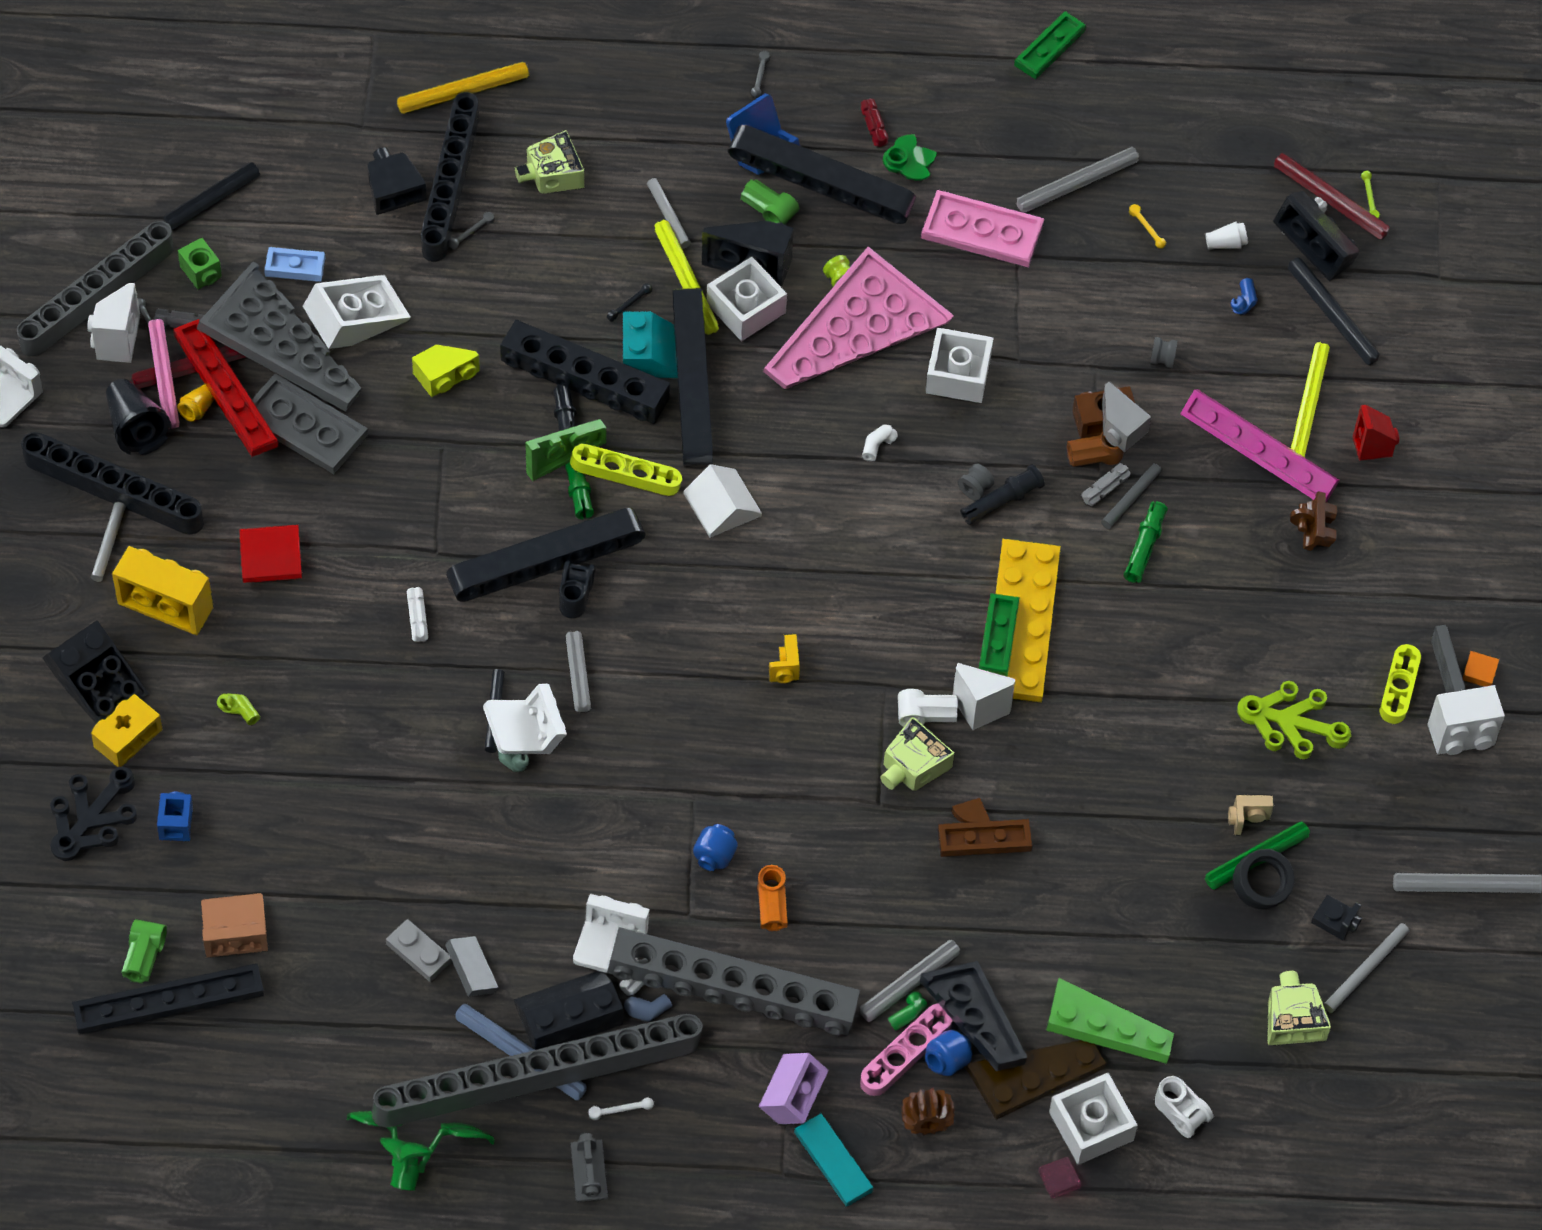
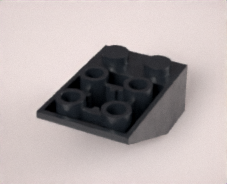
M98 620L43 657V660L59 683L96 724L102 719H107L121 701L128 700L133 694H136L140 699L149 694Z

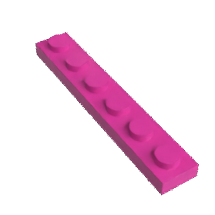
M1194 389L1180 413L1313 500L1316 493L1320 491L1326 493L1327 502L1340 481L1198 389Z

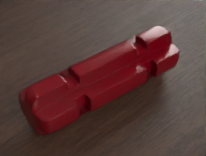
M872 98L864 99L861 102L860 108L863 115L866 116L864 119L870 135L873 136L872 141L878 148L886 146L889 137L886 130H884L885 126L879 110L876 109V102Z

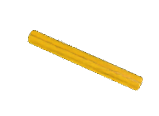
M520 62L399 97L397 105L401 113L421 109L455 99L462 92L476 93L527 78L529 76L528 67L525 62Z

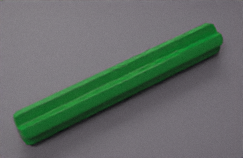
M1304 822L1296 823L1206 873L1205 882L1210 889H1217L1233 880L1237 864L1248 854L1259 849H1271L1281 853L1307 839L1310 833L1309 828ZM1257 862L1253 864L1249 870L1262 864L1263 862Z

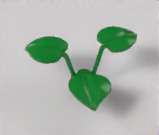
M372 1111L351 1112L347 1115V1120L355 1119L367 1125L378 1126L372 1119ZM441 1123V1129L429 1148L421 1144L406 1143L403 1140H399L396 1126L385 1127L391 1132L392 1138H380V1143L393 1156L392 1166H394L390 1185L398 1189L413 1191L416 1188L419 1172L424 1173L425 1165L443 1136L454 1135L468 1138H485L493 1145L495 1139L479 1128L468 1124ZM417 1156H424L421 1162L418 1163L419 1158Z

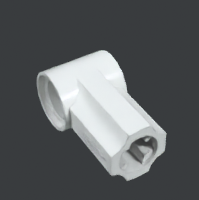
M918 689L903 690L898 694L899 724L904 727L912 717L922 725L925 722H957L956 695H924Z

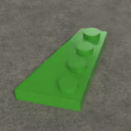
M1058 979L1046 1031L1167 1064L1174 1036L1173 1032L1065 980Z

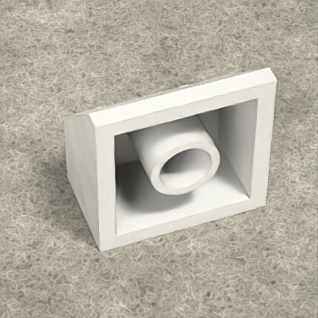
M135 283L126 284L96 303L94 315H89L88 332H92L90 344L91 348H95L97 360L131 363L140 320Z

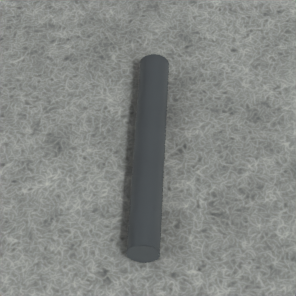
M1152 464L1101 521L1105 528L1110 529L1160 474L1162 470L1159 465Z

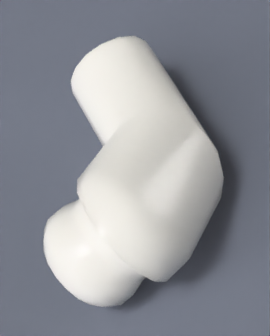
M886 424L870 433L866 438L863 449V459L875 461L879 445L884 441L888 444L894 442L898 435L897 431L892 429L891 425Z

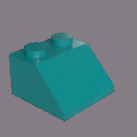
M623 312V364L657 378H678L674 324L653 312Z

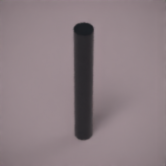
M501 669L493 670L490 700H502L505 672ZM487 721L484 750L488 753H494L497 750V746Z

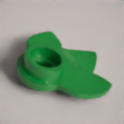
M914 134L899 137L895 141L894 146L884 153L883 165L891 172H900L907 179L925 180L930 177L927 167L934 162L937 152L916 146L917 140Z

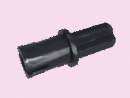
M565 384L556 386L554 388L556 404L554 417L558 421L559 431L576 426L575 415L577 412L576 408L572 405L571 392L568 386Z

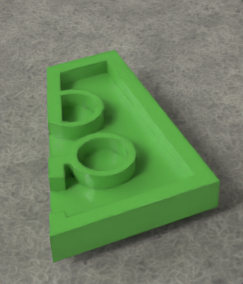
M601 419L525 442L527 475L533 482L569 463L574 447L579 444H588L596 447L605 444L606 426Z

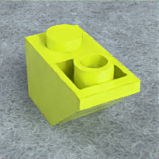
M436 344L412 357L413 374L431 397L447 392L453 385L463 380L471 379L480 371L479 354L472 350Z

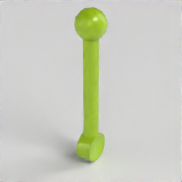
M1364 171L1361 174V178L1365 181L1370 213L1379 218L1380 213L1375 210L1370 183L1372 174L1369 171Z

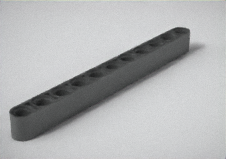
M682 1014L379 1088L373 1096L372 1119L378 1126L384 1128L393 1127L691 1054L698 1049L702 1033V1022L695 1015ZM594 1054H599L603 1057H597ZM504 1076H510V1077H513V1078H512V1079H507V1078H504ZM479 1083L483 1086H476L474 1084ZM443 1091H451L453 1093L448 1094L444 1093ZM413 1098H419V1099H422V1100H421V1101H415V1100H413ZM387 1105L391 1106L392 1108H383L382 1106Z

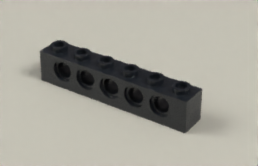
M517 319L500 344L501 361L505 362L508 366L525 370L534 377L544 378L556 383L557 386L565 384L570 390L580 393L587 399L607 404L611 409L631 414L640 421H648L655 424L670 399L669 382Z

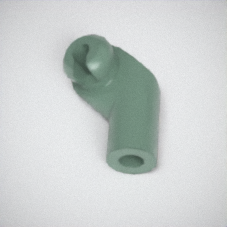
M498 751L499 761L513 772L524 771L529 764V757L526 754H523V756L522 753L502 754Z

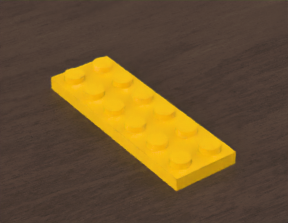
M1002 539L995 594L1020 597L1008 677L1016 679L1013 699L1042 703L1060 546Z

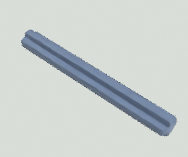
M467 1004L461 1005L455 1014L459 1022L509 1056L534 1050ZM582 1081L556 1086L575 1100L581 1099L587 1090L586 1084Z

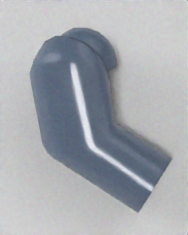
M665 994L652 1002L634 996L627 998L624 1002V1009L631 1017L647 1022L652 1021L672 1007L670 999Z

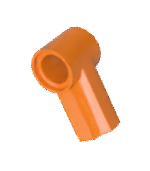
M777 865L765 866L761 869L758 876L757 891L759 895L761 929L768 931H779L788 926L785 892L786 876L782 868ZM774 880L778 882V885L769 887L764 882Z

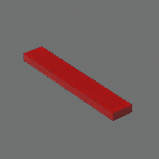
M200 319L174 328V337L250 455L254 457L277 448V438L213 339L197 330Z

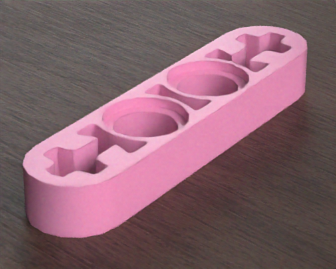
M939 1004L930 1006L863 1069L860 1085L866 1094L871 1096L883 1094L926 1054L927 1044L932 1039L951 1029L953 1020ZM934 1016L937 1018L944 1016V1024L940 1021L932 1027L931 1033L928 1028L933 1024ZM919 1033L926 1038V1042L922 1046H914L910 1043L909 1037L912 1034ZM894 1053L900 1054L904 1057L905 1062L900 1066H893L888 1062V1056ZM883 1067L885 1072L880 1077V1084L877 1082L870 1084L869 1076L876 1078L881 1073Z

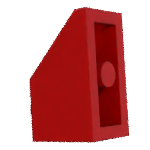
M1368 405L1360 406L1353 433V441L1359 461L1392 457L1395 445L1399 444V433L1397 428H1393L1390 417Z

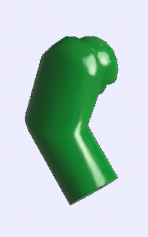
M914 992L910 994L906 999L909 1005L888 1017L895 1031L914 1021L926 1010L927 1001L923 999L921 993Z

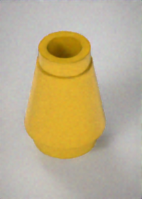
M204 384L182 396L177 408L183 418L192 422L201 419L215 399Z

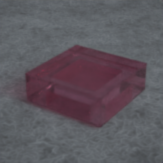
M1068 1156L1039 1167L1038 1172L1051 1199L1076 1190L1081 1186V1182Z

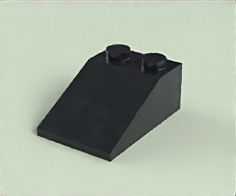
M770 221L705 227L702 232V265L728 272L745 260L753 257L777 284L782 287L792 262L794 228L783 223Z

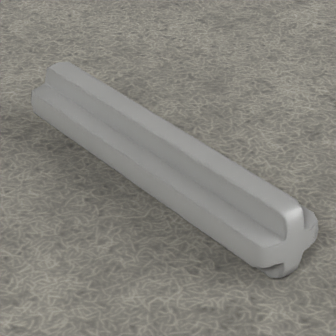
M579 631L568 632L566 634V644L574 707L579 713L587 712L591 709L582 634Z

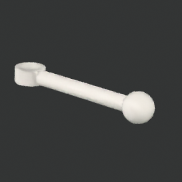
M646 1097L642 1102L604 1109L594 1106L589 1109V1117L592 1120H598L601 1115L639 1108L650 1110L654 1106V1102L651 1098Z

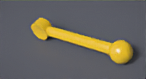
M1136 204L1131 205L1129 208L1130 215L1138 218L1155 240L1157 248H1164L1166 246L1165 239L1160 238L1142 216L1140 206Z

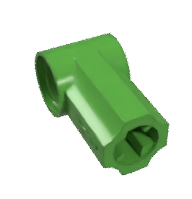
M751 179L741 193V200L762 213L765 221L786 224L800 209L797 201L790 194L783 192L779 195L757 179Z
M139 919L134 920L129 936L130 947L122 969L123 977L136 983L149 981L157 952H161L165 944L167 935L166 925Z

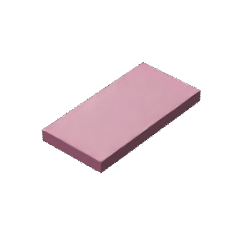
M937 190L922 230L921 239L1029 267L1044 224V218Z

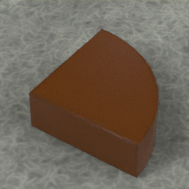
M980 797L952 806L951 812L960 822L990 821Z

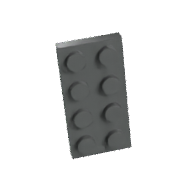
M276 373L252 399L280 443L332 474L336 473L368 436V428Z

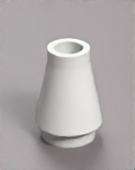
M1235 221L1215 231L1205 233L1208 250L1241 249V246L1248 245L1244 223L1237 224Z

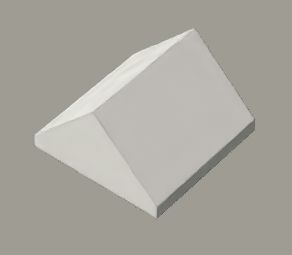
M710 464L684 490L686 499L710 538L762 516L759 507L736 469Z
M958 663L953 695H956L957 706L972 730L1010 714L1016 679Z

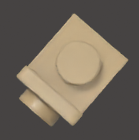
M1236 795L1234 806L1228 809L1229 825H1234V835H1241L1244 820L1254 823L1270 820L1273 809V796Z

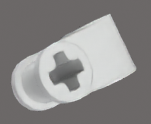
M1168 1076L1160 1082L1155 1095V1105L1184 1137H1192L1197 1127L1203 1122H1209L1213 1119L1212 1110L1206 1102L1199 1098L1179 1077ZM1164 1092H1173L1178 1098L1170 1099L1165 1096Z

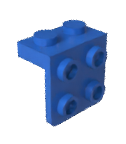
M763 94L729 116L726 120L731 141L738 126L748 125L800 146L797 137L781 129L772 96L768 94ZM738 161L740 166L757 175L764 172Z

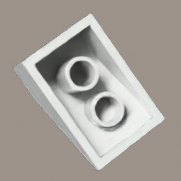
M385 275L316 283L303 305L328 349L355 345L410 319V315Z

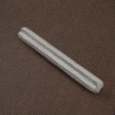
M1130 147L1018 197L1017 207L1022 213L1028 212L1138 162V152H1136L1134 147Z
M1396 873L1393 877V887L1395 891L1541 893L1542 875Z

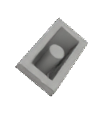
M1110 382L1106 383L1102 399L1103 434L1110 444L1118 446L1123 452H1126L1148 433L1151 416Z

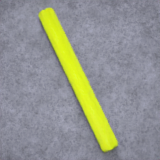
M667 220L657 222L654 226L655 232L683 289L701 288ZM702 292L705 334L710 335L717 332L719 327Z
M1321 342L1316 343L1314 346L1291 449L1304 458L1330 349L1328 344H1322Z

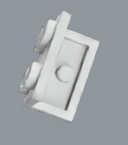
M0 345V427H6L43 390L39 370L33 364H26L20 360L12 349H5Z
M538 684L526 700H488L483 705L497 749L502 754H550L567 735L549 684Z
M590 894L586 904V921L573 955L574 964L607 973L618 928L621 927L647 934L649 909L635 903L628 904L616 901L608 896Z

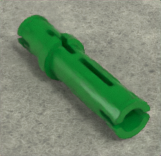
M1151 502L1145 520L1140 523L1138 529L1140 532L1123 575L1129 582L1136 583L1137 581V583H1140L1142 581L1156 539L1161 536L1162 522L1168 511V507L1162 502Z

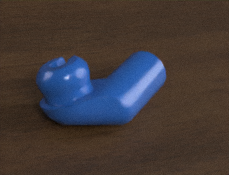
M1245 278L1240 281L1242 295L1238 296L1237 300L1234 298L1231 300L1232 310L1236 314H1246L1257 304L1255 286L1251 278Z

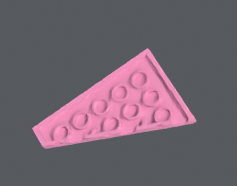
M867 247L766 365L763 372L782 388L787 389L950 322L954 315L871 248Z

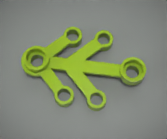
M1292 681L1283 682L1280 690L1263 698L1249 695L1243 697L1238 703L1237 712L1241 720L1247 724H1255L1265 739V746L1271 751H1278L1282 748L1284 736L1281 732L1272 730L1267 720L1278 723L1294 747V754L1300 759H1307L1311 756L1313 744L1310 740L1302 738L1296 728L1326 736L1327 743L1336 749L1346 747L1350 741L1351 730L1347 724L1335 722L1330 725L1300 716L1313 709L1319 710L1325 706L1327 695L1321 689L1312 690L1309 698L1281 711L1271 707L1282 701L1290 702L1296 698L1298 686ZM1284 689H1290L1293 693L1287 694ZM1313 697H1319L1322 701L1316 702L1313 700ZM1252 706L1257 708V710H1250L1248 707ZM1338 730L1343 732L1344 734L1339 735L1335 731ZM1276 738L1279 743H1272L1269 739ZM1304 746L1308 751H1301L1298 747Z

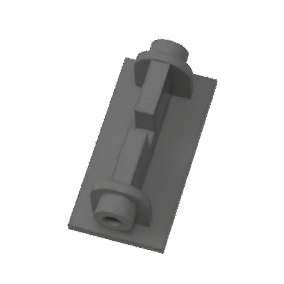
M590 1133L581 1134L580 1140L570 1142L576 1202L608 1199L602 1140L594 1139Z

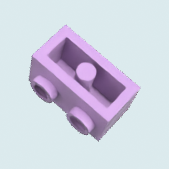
M810 1053L783 1054L759 1107L778 1124L804 1123L828 1070Z

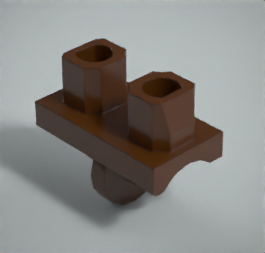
M1318 491L1314 500L1300 503L1299 509L1293 510L1290 514V522L1298 526V531L1304 532L1303 549L1311 551L1317 545L1330 547L1336 541L1337 530L1325 526V522L1331 524L1335 520L1337 506L1326 502V493Z

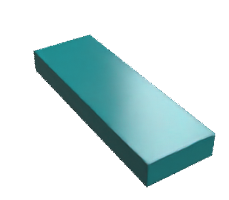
M822 1113L795 1128V1135L846 1207L873 1192V1186Z

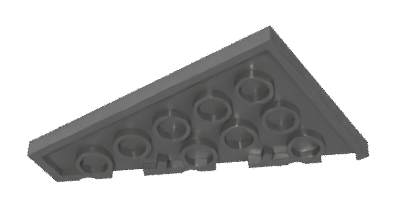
M252 262L198 323L197 330L346 412L359 396L361 391L360 385L354 378L348 375L343 365H337L330 356L331 351L318 335L312 332L307 322H301L294 313L295 308L276 289V285L271 279L266 280L259 272V265Z

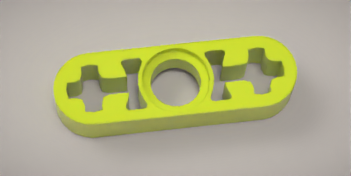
M1404 644L1399 646L1395 650L1380 707L1382 719L1391 724L1400 723L1405 719L1421 660L1420 651L1413 645ZM1404 656L1410 657L1407 670L1401 669ZM1398 678L1403 679L1408 683V688L1398 689L1393 685L1392 681ZM1394 698L1399 699L1396 713L1391 711Z

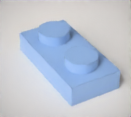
M269 247L265 264V276L321 282L325 264V252Z

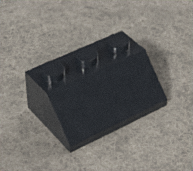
M1304 191L1287 196L1272 221L1329 282L1349 267L1360 252L1355 242L1351 238L1346 237L1338 228L1336 222L1332 218L1327 217L1319 208L1317 202Z
M596 971L514 999L515 1006L534 1050L583 1039L623 1025V1007L612 981L601 971Z

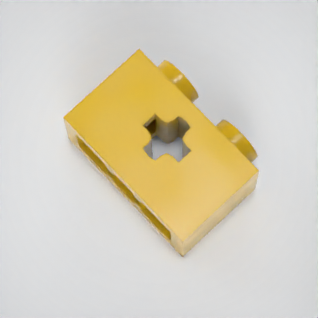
M133 694L128 700L121 701L107 719L100 720L94 726L91 735L94 748L117 767H122L163 729L160 714L136 694Z

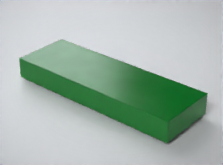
M1064 11L1015 59L1014 66L1036 80L1085 32L1086 25Z
M990 593L978 669L1008 677L1020 597Z

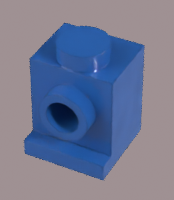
M177 791L169 794L160 793L157 820L159 840L190 841L193 811L190 794Z

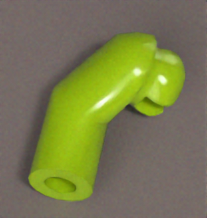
M229 693L218 697L217 706L223 712L241 714L248 725H254L260 720V715L246 696Z

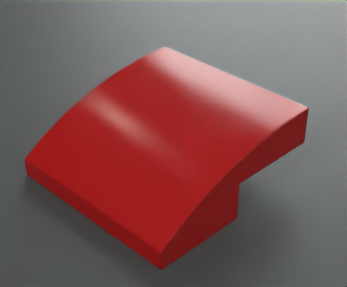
M298 525L240 529L243 583L302 578Z

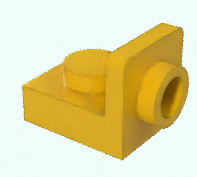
M796 634L784 635V647H779L780 661L769 663L770 682L789 683L793 680H799V656Z

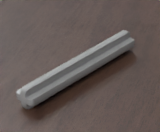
M953 940L945 942L860 1007L862 1017L868 1022L874 1020L919 986L922 973L939 970L960 954L959 946Z

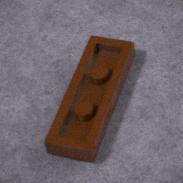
M1029 819L938 824L941 857L1031 852L1032 850Z

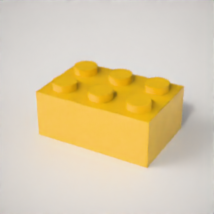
M128 546L112 573L119 605L196 636L213 609L209 577H206L201 571H191L181 567L173 560H164L153 556L148 550H138Z

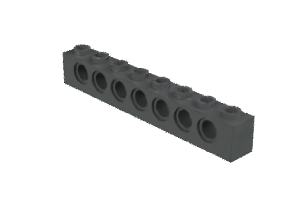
M621 927L618 928L607 973L613 974L621 980H637L652 988L663 987L674 990L675 993L682 996L694 995L702 997L707 1002L713 1004L725 1003L734 1006L740 1011L749 1012L752 1010L763 1013L771 1019L778 1020L782 1018L794 1021L801 1027L813 1026L821 1028L832 1035L844 1034L848 1036L860 990ZM643 957L647 959L649 963H639L635 958ZM674 965L679 969V971H670L666 968V966ZM704 973L709 979H700L696 974ZM734 981L739 987H731L726 982ZM756 989H765L769 992V995H761ZM786 997H795L799 1000V1003H792ZM816 1005H826L829 1011H822Z

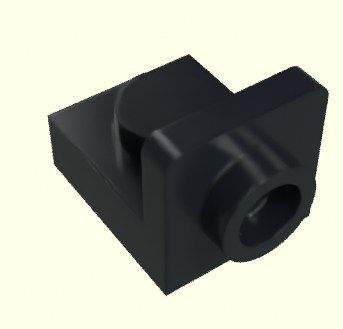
M1326 895L1314 914L1311 923L1344 940L1348 932L1355 933L1361 923L1362 917L1359 916L1361 904L1356 902L1351 908Z

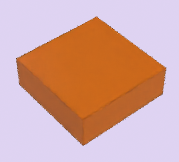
M1470 651L1463 681L1483 687L1492 686L1499 659Z

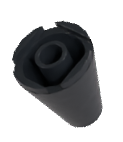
M118 379L112 382L106 389V399L117 445L123 452L132 455L130 452H139L140 455H145L157 450L166 442L168 438L166 434L168 429L172 427L169 416L131 381Z

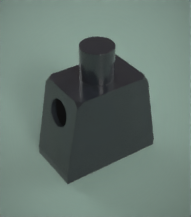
M385 147L374 151L373 157L375 161L369 162L367 167L376 215L427 200L426 183L405 153L401 152L391 155L388 148Z

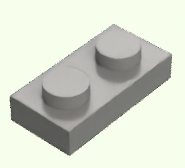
M408 919L386 938V945L429 982L434 980L452 963L450 955Z

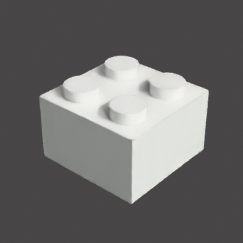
M750 257L707 284V302L710 308L741 341L786 313L787 293L753 257Z
M937 328L925 393L982 403L994 337Z
M1495 685L1438 694L1436 696L1428 727L1437 755L1446 753L1455 755L1463 750L1475 748L1477 750H1485L1495 745L1505 717Z
M1109 1073L1057 1094L1051 1100L1049 1113L1078 1165L1134 1141L1138 1125Z

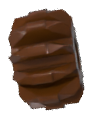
M934 1088L924 1091L920 1089V1092H911L909 1097L903 1099L902 1121L905 1124V1128L911 1130V1133H922L924 1136L927 1133L936 1134L937 1131H946L947 1127L954 1124L955 1108L951 1095L946 1094L945 1090L935 1091Z

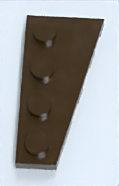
M1078 1040L1025 1051L1027 1060L1025 1065L996 1071L987 1060H981L967 1064L966 1070L997 1120L1105 1069L1106 1062L1095 1044Z

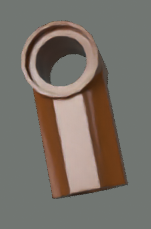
M1103 432L1099 436L1067 441L1068 459L1073 467L1097 462L1115 465L1122 460L1124 452L1118 446L1109 447L1113 445L1108 442Z

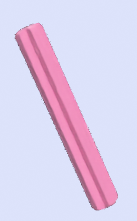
M156 319L148 322L160 406L170 418L171 429L179 427V417L164 321Z

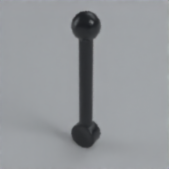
M643 284L639 292L616 310H611L607 314V319L613 322L618 317V314L644 294H650L652 292L651 284Z

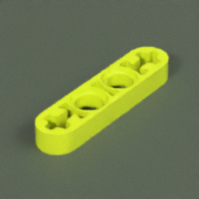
M588 444L575 446L570 458V465L577 472L666 496L675 495L682 482L681 473L673 467ZM581 456L586 457L587 461L582 460ZM613 462L619 466V469H608L605 463ZM642 470L647 474V477H638L633 471ZM666 479L671 480V483L665 482Z

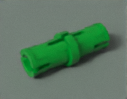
M569 462L566 464L565 470L570 484L568 493L573 498L575 516L578 519H584L582 513L584 508L586 519L590 518L594 514L589 496L591 493L590 484L586 482L585 474L574 471Z

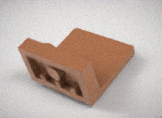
M261 893L204 899L201 901L204 929L202 933L206 958L268 951L264 901Z

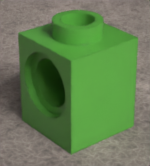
M203 238L178 250L180 267L197 290L215 283L217 279L222 277L220 260Z

